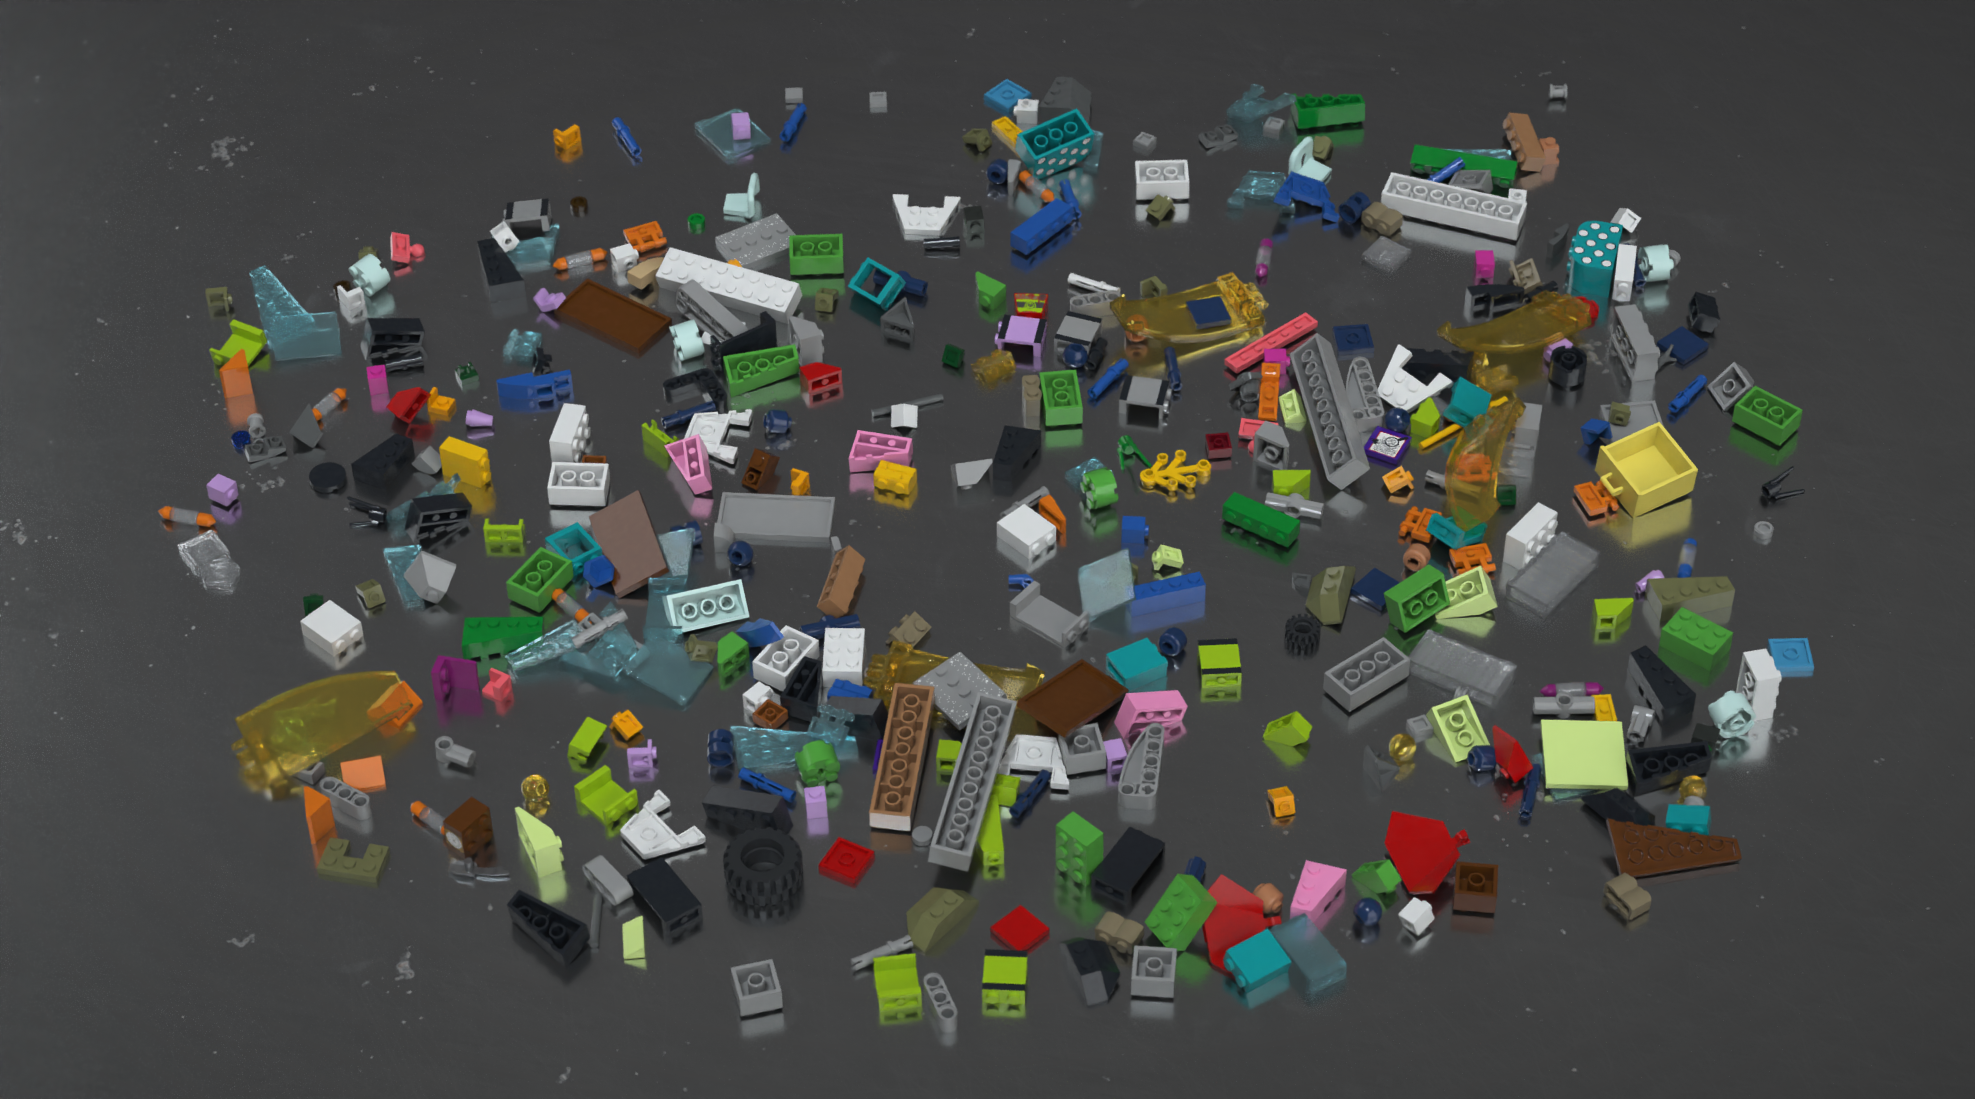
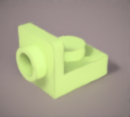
M1160 544L1158 549L1152 554L1151 560L1154 570L1159 571L1163 564L1181 568L1183 565L1180 549Z

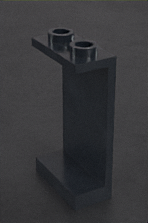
M767 311L760 313L759 326L724 342H720L714 335H711L709 347L712 353L711 363L713 367L723 373V356L776 348V321Z
M1129 826L1091 875V889L1128 905L1131 901L1132 888L1156 857L1162 859L1165 857V842Z
M663 857L626 875L627 882L632 887V890L636 889L662 920L663 932L667 936L703 918L702 904Z

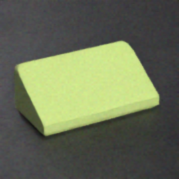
M1295 389L1278 397L1286 424L1307 421L1301 397Z
M639 916L622 924L624 959L645 957L643 916Z

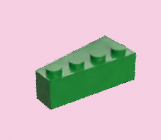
M1291 94L1290 112L1298 129H1308L1309 127L1317 126L1324 127L1334 124L1341 125L1342 123L1350 122L1357 123L1365 121V102L1361 94H1339L1338 97H1333L1329 94H1323L1322 97H1312V94H1305V97H1297V94Z
M543 617L465 618L462 638L463 659L471 660V658L479 656L483 659L489 658L488 655L495 653L504 655L508 654L511 650L517 649L520 652L544 647L545 626Z

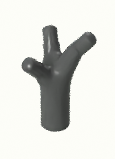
M1673 344L1669 346L1665 353L1660 354L1661 357L1657 361L1658 370L1667 362H1676V358L1670 357L1674 347Z

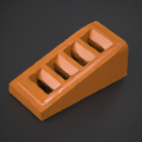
M1049 494L1039 500V514L1056 526L1059 532L1062 534L1066 533V518L1053 497Z

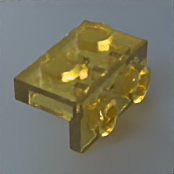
M1001 349L992 351L991 355L978 358L977 362L971 365L973 372L983 374L986 383H990L1016 369L1012 353L1002 351Z
M1505 363L1474 373L1475 385L1492 396L1496 395L1499 391L1511 390L1513 386L1519 385L1518 377L1508 373V367Z

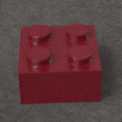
M1228 432L1205 434V445L1209 459L1232 457V446Z

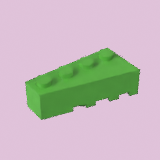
M795 344L723 356L724 373L731 398L799 372V357Z

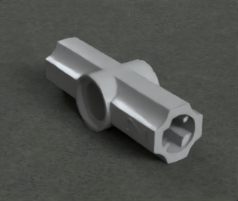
M1268 492L1265 501L1266 506L1282 511L1294 518L1302 515L1321 519L1324 509L1323 503L1305 500L1298 493L1284 496Z
M1560 692L1556 697H1533L1532 701L1533 714H1555L1557 717L1565 719L1570 717L1571 714L1595 713V699L1593 696L1573 697L1568 692Z

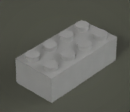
M1636 304L1614 307L1611 336L1633 382L1655 379L1656 371H1658L1657 361L1660 358V350L1654 343L1653 335H1650L1647 323L1643 321L1641 311L1638 310Z
M1383 637L1324 673L1323 689L1350 712L1408 677L1410 659Z

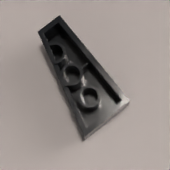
M496 239L477 241L479 258L490 301L496 302L525 297L524 279Z
M1406 348L1413 356L1401 369L1418 381L1430 384L1439 373L1452 380L1453 385L1459 377L1469 382L1471 381L1474 359L1473 351H1468L1466 354L1454 350L1451 353L1435 349L1433 352H1428L1425 349Z
M518 890L507 904L511 919L565 969L590 939L587 924L521 890Z

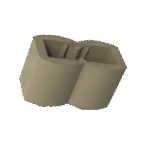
M1375 201L1362 212V223L1367 227L1376 229L1383 235L1390 236L1403 225V215L1397 210L1388 208L1384 204Z
M1026 375L1022 378L1023 410L1027 417L1040 416L1042 413V392L1040 390V379L1037 375Z
M1623 873L1605 883V896L1618 907L1627 919L1631 920L1650 909L1652 901L1650 894L1639 887L1636 879L1629 874Z
M1109 911L1106 912L1095 928V938L1097 940L1105 941L1107 945L1114 946L1122 953L1132 954L1134 952V945L1138 946L1144 937V927L1141 924Z

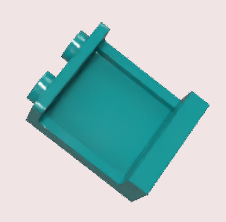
M1459 377L1451 388L1453 394L1449 405L1443 412V416L1475 433L1484 422L1492 395L1464 378Z
M1459 506L1456 508L1454 515L1448 518H1444L1438 513L1432 514L1426 531L1455 550L1482 541L1487 524Z

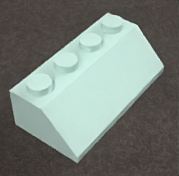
M741 579L662 596L665 613L674 634L749 617Z

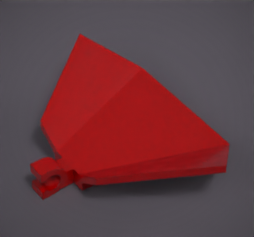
M1392 811L1384 844L1410 894H1429L1436 891L1461 856L1457 848L1470 843L1465 829L1459 831L1455 837L1451 838L1443 821Z
M1221 874L1207 890L1218 903L1203 923L1202 929L1204 940L1208 947L1210 963L1234 976L1231 971L1225 968L1223 963L1226 950L1266 930V927L1278 926L1282 923L1280 916L1264 918V901Z

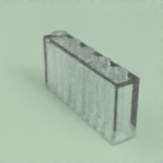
M1562 531L1557 537L1554 536L1550 543L1543 547L1535 558L1532 557L1528 564L1521 568L1513 579L1508 580L1505 586L1506 598L1545 619L1599 566L1601 552Z
M1430 629L1427 630L1408 657L1410 659L1409 674L1454 693L1459 686L1463 690L1469 689V699L1493 709L1498 706L1516 680L1517 665Z

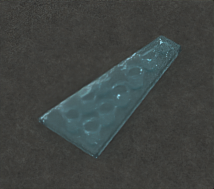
M265 265L249 272L268 349L317 328L316 322Z
M730 726V732L734 737L733 747L739 772L743 767L755 773L797 766L794 759L796 752L800 753L805 744L817 740H824L825 744L830 742L833 745L838 760L859 757L856 738L853 736Z

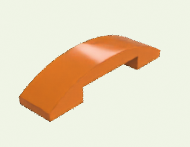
M1262 363L1258 420L1277 421L1280 364Z

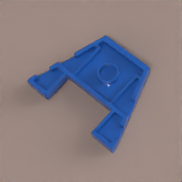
M1292 171L1273 200L1275 203L1288 207L1292 197L1294 200L1308 202L1312 206L1322 207V218L1337 223L1340 218L1339 214L1334 211L1336 208L1334 203H1331L1329 200L1330 194L1324 182Z

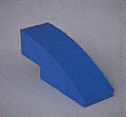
M761 618L755 623L747 621L736 630L737 634L748 642L749 647L767 645L784 638L774 622Z

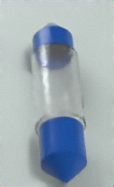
M1693 538L1684 540L1678 564L1677 578L1691 577L1697 553V542Z

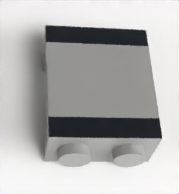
M549 198L507 203L506 210H504L503 221L512 230L513 222L541 219L543 231H550L552 212Z
M1068 311L1054 337V352L1063 354L1064 349L1068 345L1078 343L1084 346L1089 357L1091 343L1096 333L1102 334V319Z
M1126 375L1119 398V413L1126 414L1129 404L1159 408V419H1163L1164 412H1168L1169 401L1167 400H1171L1172 389H1169V381Z

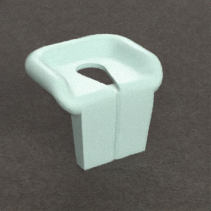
M1308 136L1291 153L1288 174L1292 171L1323 182L1331 174L1332 169L1314 160L1312 155L1313 139ZM1305 154L1304 162H1303V166H1302V164H1301V159H1302L1303 155Z
M757 173L751 174L747 193L726 195L723 208L724 214L751 218L755 215L754 198L760 192L759 176Z

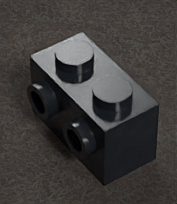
M1695 292L1688 303L1691 325L1700 331L1712 333L1714 328L1720 323L1715 297Z

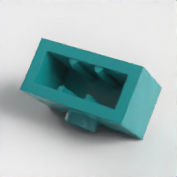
M1668 805L1666 828L1688 833L1696 832L1709 836L1712 821L1710 806Z

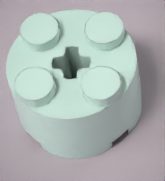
M1668 245L1641 247L1638 252V259L1641 258V264L1638 265L1646 282L1670 279V270L1673 269L1674 264L1673 260L1669 259Z
M372 254L364 256L348 268L354 278L353 284L355 287L364 289V292L369 297L390 282L388 271L386 268L382 269L379 266L381 262Z
M694 319L669 327L672 337H675L673 340L676 350H680L677 351L680 361L705 353Z
M1733 690L1726 692L1723 697L1708 706L1709 715L1716 728L1721 729L1720 735L1724 738H1730L1729 735L1732 734L1741 736L1748 732L1755 724L1753 720L1754 718L1756 719V714L1743 694L1735 693Z

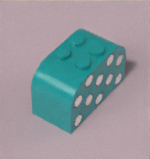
M1076 108L1017 134L1015 151L1035 179H1041L1083 160L1092 149L1095 134Z
M1587 221L1579 226L1577 235L1572 237V247H1570L1568 258L1571 261H1568L1566 270L1569 272V285L1574 290L1580 293L1609 297L1616 267L1618 246L1621 244L1623 225L1602 221Z

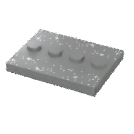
M776 213L715 237V242L730 260L737 259L742 268L750 269L788 254L789 235L796 234Z
M958 652L913 682V685L934 687V707L959 731L968 725L978 692L1007 699L1006 693L961 652Z

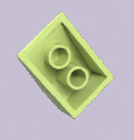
M1482 566L1445 581L1450 604L1435 613V617L1443 619L1480 615L1498 607L1491 580Z
M1468 695L1432 707L1426 714L1434 728L1435 735L1454 763L1466 760L1468 752L1472 747L1476 745H1490Z
M516 807L515 814L518 834L538 877L561 871V861H564V857L559 849L562 847L559 836H555L550 827L525 810Z

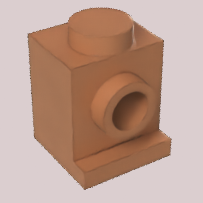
M1553 137L1539 139L1546 157L1544 165L1559 164L1557 157L1559 146L1556 144V140Z

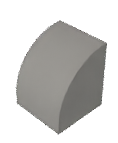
M431 446L420 452L411 463L419 471L426 474H435L442 467L440 454Z
M715 523V553H727L729 546L735 542V534L730 527L721 523Z

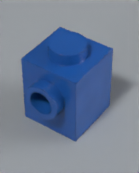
M1123 516L1121 543L1144 544L1145 536H1149V525H1145L1146 517Z

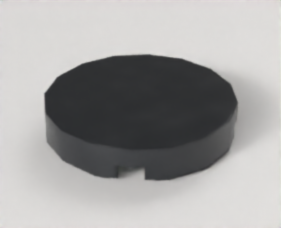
M334 462L319 464L309 473V482L312 488L322 493L333 492V489L336 488L339 490L345 485L347 480L345 468Z

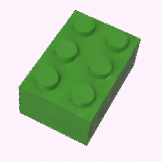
M843 234L789 235L790 275L844 273Z
M1076 370L1039 372L1045 425L1081 424L1083 422V406Z
M1754 386L1735 404L1732 421L1780 446L1800 426L1803 410Z
M540 547L506 582L508 599L540 613L552 600L553 591L559 588L563 589L574 577L572 561Z
M1429 564L1384 593L1390 623L1404 633L1450 604L1444 574Z
M1681 607L1662 628L1659 646L1711 672L1730 650L1733 632Z
M1073 811L1056 824V866L1060 871L1071 876L1075 882L1087 887L1091 884V875L1103 861L1104 833Z
M1177 874L1144 923L1166 948H1177V951H1185L1218 902L1194 875Z

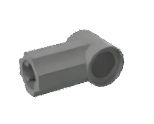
M1639 705L1634 706L1631 723L1627 732V738L1631 742L1638 744L1644 741L1647 729L1651 727L1653 722L1654 709Z
M442 736L436 740V758L442 763L451 761L467 768L471 767L474 763L475 751L454 744L452 738L448 736Z

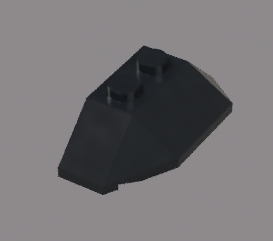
M1617 787L1595 791L1583 796L1581 799L1605 820L1614 819L1618 822L1626 823L1627 821L1637 825L1655 826V815L1627 792Z
M1082 937L1058 942L1087 1007L1090 1008L1107 1003L1118 982L1120 971L1106 942Z

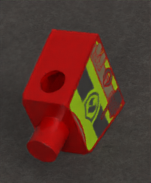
M1014 293L1015 316L1045 319L1048 311V294Z

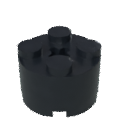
M1566 346L1557 347L1551 354L1548 377L1564 389H1570L1572 386L1580 384L1586 375V353L1575 346H1572V348H1566Z

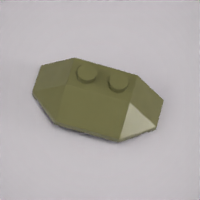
M1355 566L1326 568L1313 577L1305 606L1323 625L1342 623L1356 571Z
M933 887L906 912L908 935L911 938L909 942L912 941L915 948L926 953L979 904V900L963 890Z

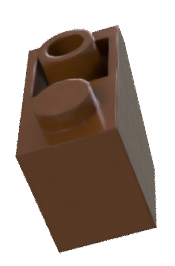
M755 448L741 483L759 490L774 474L780 457L765 450Z

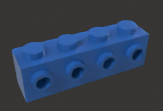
M1058 198L1054 199L1010 232V246L1027 255L1073 220V207Z
M1199 571L1126 588L1125 604L1131 617L1198 603L1205 601L1206 584Z

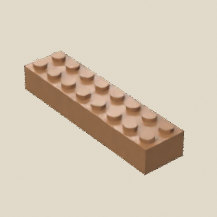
M894 684L869 811L870 827L911 831L935 704V690L933 686Z

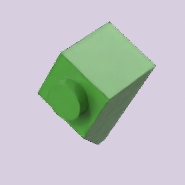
M978 271L975 273V286L979 303L994 310L1006 299V285Z
M732 631L718 641V674L721 678L749 657L748 642Z
M1389 859L1364 863L1351 875L1355 880L1375 893H1391L1402 880Z

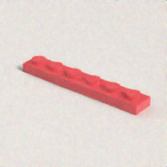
M1305 312L1225 358L1224 364L1237 374L1263 359L1264 349H1280L1318 327V321Z

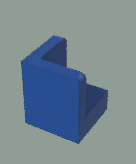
M1591 418L1580 427L1584 444L1590 445L1599 437L1605 439L1613 437L1610 423L1607 421Z
M601 555L585 562L583 577L593 588L613 580L615 566L605 555Z

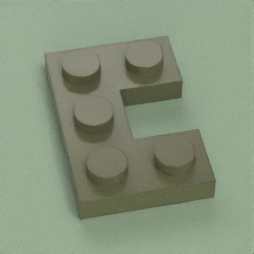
M330 837L317 866L318 874L374 883L378 882L390 853L388 846L369 844L363 859L347 856L351 846L350 840Z

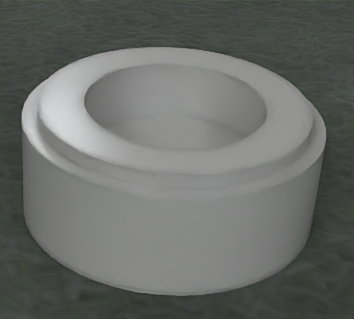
M1766 521L1757 522L1754 526V535L1760 539H1769L1773 535L1774 527Z
M918 826L912 831V841L916 845L926 846L932 842L933 834L929 827Z

